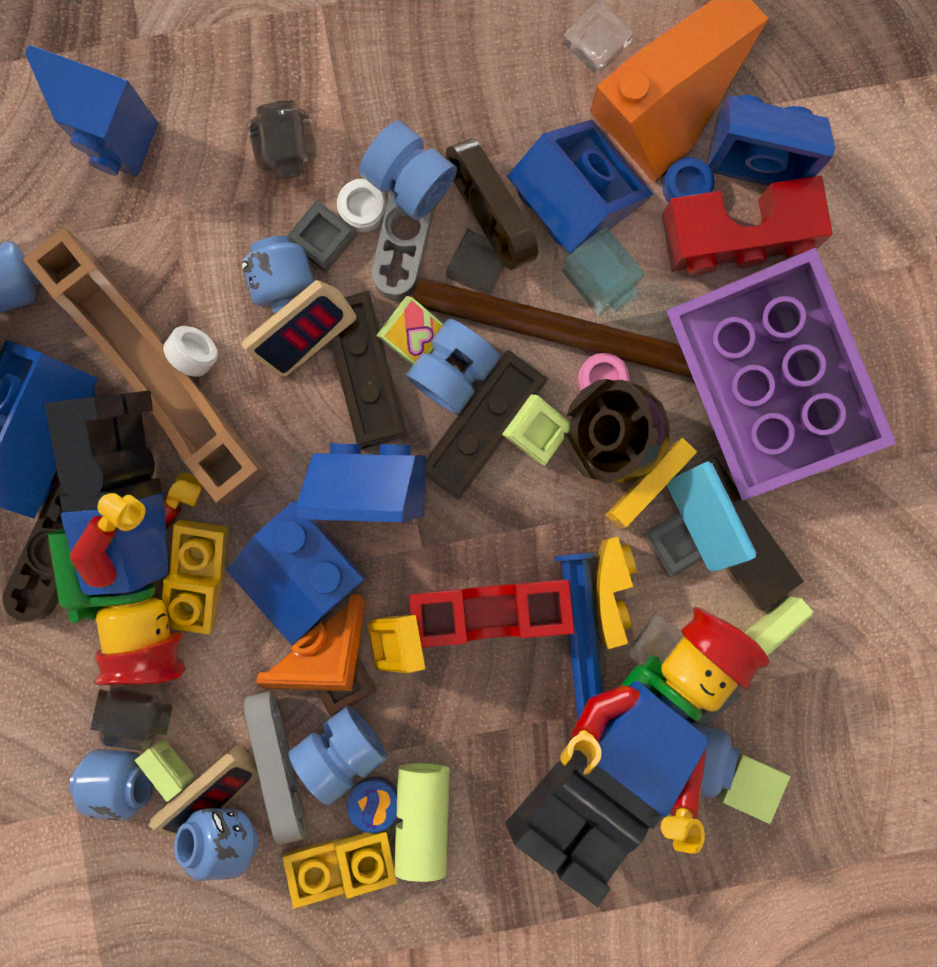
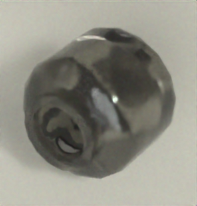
M293 100L277 101L258 106L255 109L257 115L250 119L247 125L256 166L264 171H275L277 180L305 175L304 165L313 162L317 158L319 151L310 113L304 109L296 108L295 101Z
M157 684L109 685L108 690L99 689L90 730L99 731L98 737L103 745L141 751L147 750L152 746L156 734L167 735L173 704L162 703L163 690Z

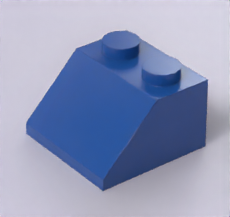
M29 45L25 53L55 122L71 137L69 143L81 152L86 153L90 157L88 163L104 173L117 176L119 171H123L138 177L159 123L130 82L121 77Z
M729 95L716 119L707 165L711 168L713 174L770 186L771 183L815 177L834 155L835 143L829 118L814 115L810 109L801 106L783 108L765 104L761 98L752 95H740L737 97Z
M592 119L543 133L507 175V178L516 187L522 202L537 213L548 227L552 239L557 244L563 246L569 254L594 243L653 195L652 191Z
M330 443V454H312L295 508V519L406 522L425 516L426 455H411V445L380 444V455L361 454V444Z
M292 501L259 530L226 569L292 646L369 579L318 520L295 519L297 501Z

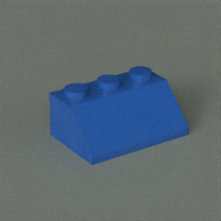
M7 339L0 352V508L34 519L39 507L44 506L50 492L53 490L54 483L52 479L57 470L44 403L95 397L94 387L98 378Z

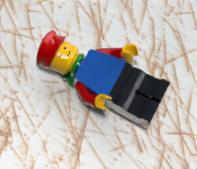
M151 390L44 403L58 478L62 489L66 493V495L60 496L61 518L64 529L47 534L58 601L63 609L68 610L69 620L72 623H77L86 618L87 620L96 619L101 650L96 652L95 661L100 673L95 678L94 684L98 686L164 683L178 679L186 670L183 660L177 656L178 645L183 636L179 631H169L165 604L162 600L153 597L155 595V586L150 583L167 575L166 530L181 512V508L178 505L179 502L195 507L203 486L194 475L180 473L166 497L161 492L160 479L152 478L155 472V460L153 454L146 446L142 412L153 411Z
M701 607L693 608V619L681 629L684 637L664 662L660 661V658L657 656H650L644 665L634 667L619 687L595 695L587 701L572 731L573 738L562 751L560 761L554 765L505 822L512 841L518 849L552 874L556 872L561 881L596 907L600 905L611 890L607 882L626 856L642 843L649 827L653 829L663 816L665 818L661 822V831L667 839L674 840L673 848L675 851L691 854L700 852L705 841V831L702 823L697 818L708 737L688 721L687 718L690 716L699 722L703 716L702 708L710 712L718 711L739 685L749 690L757 670L765 668L769 664L765 651L754 639L729 622Z

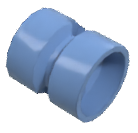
M397 120L384 128L373 140L361 160L359 172L361 176L380 192L387 193L393 191V203L413 220H420L439 203L448 191L456 176L457 167L436 149L430 148L424 151V139L404 122Z
M447 319L431 340L433 352L431 354L422 353L405 376L416 388L451 413L459 415L475 393L472 386L474 380L484 381L499 361L500 355L489 343L458 321ZM450 355L464 365L461 372L446 361Z
M350 705L344 707L324 723V734L320 735L313 732L288 752L292 766L301 781L320 802L328 806L353 787V776L358 775L365 778L388 759L387 752L367 721Z

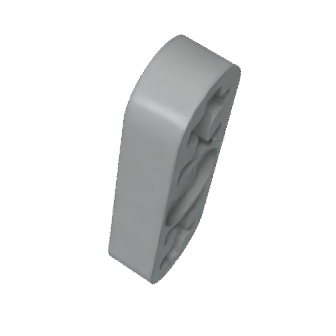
M390 191L372 266V278L377 291L383 297L397 301L410 296L415 290L435 207L425 217L417 220L421 227L415 238L400 240L392 233V226L398 218L409 215L393 203L394 192ZM388 247L404 253L401 265L403 274L408 276V279L398 280L396 287H390L387 277L382 275L384 271L392 272L396 260L394 250L387 251ZM415 252L414 257H411L408 254H406Z
M272 690L247 696L244 700L245 718L273 838L277 845L305 839L306 819L295 770L289 759L288 752L290 749L277 697Z

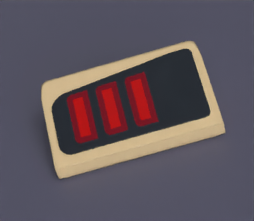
M315 280L245 338L241 346L275 374L285 377L356 320V314L339 289Z
M242 745L235 746L150 819L151 823L148 825L153 831L176 837L178 829L182 824H185L194 811L206 808H225L259 779L256 762Z

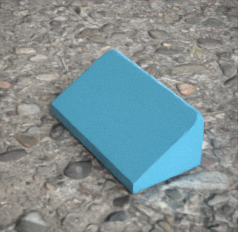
M709 461L672 478L667 484V488L709 571L722 570L756 558L755 554L757 553L712 463Z

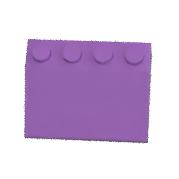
M816 248L666 310L742 501L897 444Z

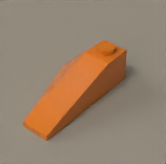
M711 0L636 52L597 85L590 113L655 183L667 173L669 167L674 162L684 158L692 151L769 18L752 0Z

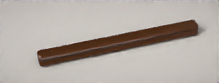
M425 278L418 280L414 290L413 298L428 310L594 353L612 354L621 360L693 378L680 344Z

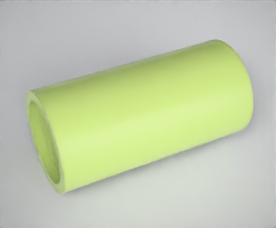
M409 763L398 767L396 816L403 819V821L396 824L394 874L400 879L429 882L443 879L447 875L450 768L448 766L433 763Z

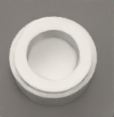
M356 179L347 183L341 189L337 198V208L341 219L355 229L356 232L361 233L371 232L382 225L387 206L385 193L380 192L366 179Z
M180 326L175 328L163 347L165 357L169 363L178 371L189 376L200 377L207 374L218 358V351L212 339L194 327Z

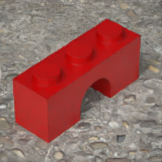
M822 175L771 183L758 200L761 223L754 227L739 225L727 215L724 208L722 191L671 198L662 213L671 272L687 269L688 275H702L717 270V265L732 262H736L738 268H748L767 262V257L785 254L787 260L813 248L818 249L833 235Z
M567 579L416 592L409 595L411 615H416L422 648L467 644L469 641L487 638H532L574 634L569 580Z

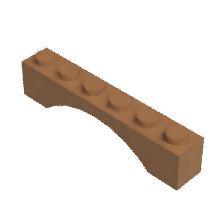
M63 227L22 259L53 299L93 340L135 392L151 390L153 406L151 413L175 446L183 462L216 503L231 506L269 475L267 470L194 379L178 371L169 363L164 354V342L82 241Z

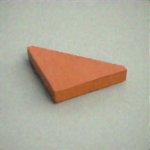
M360 594L351 595L348 604L325 624L322 621L290 647L293 651L268 672L259 673L256 683L262 688L352 691L366 600Z

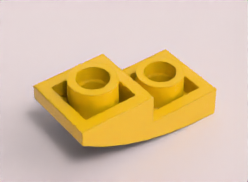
M179 519L173 525L170 573L163 580L162 601L166 607L169 629L207 635L212 633L224 575L229 527Z
M618 536L602 540L594 576V607L601 644L607 649L628 644L625 630L632 629L629 612L624 600L615 601L613 593L633 587L630 575L636 574L637 569L630 546L628 544L621 546Z
M385 830L378 833H363L337 838L281 853L293 909L345 894L346 898L349 899L398 884L394 874L393 860Z

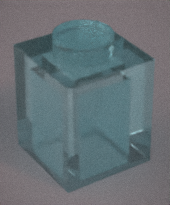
M606 226L566 257L562 273L598 316L602 315L610 307L618 313L640 294L635 287L645 274Z

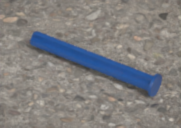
M595 552L554 556V561H561L563 579L569 580L574 634H569L577 720L587 701L591 697L603 693L589 558H595Z

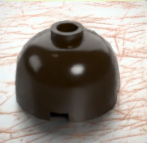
M603 379L595 381L581 390L571 403L567 416H571L572 419L570 422V433L564 432V445L570 462L583 476L599 480L603 483L632 482L651 473L664 457L670 441V423L662 402L650 390L626 380Z

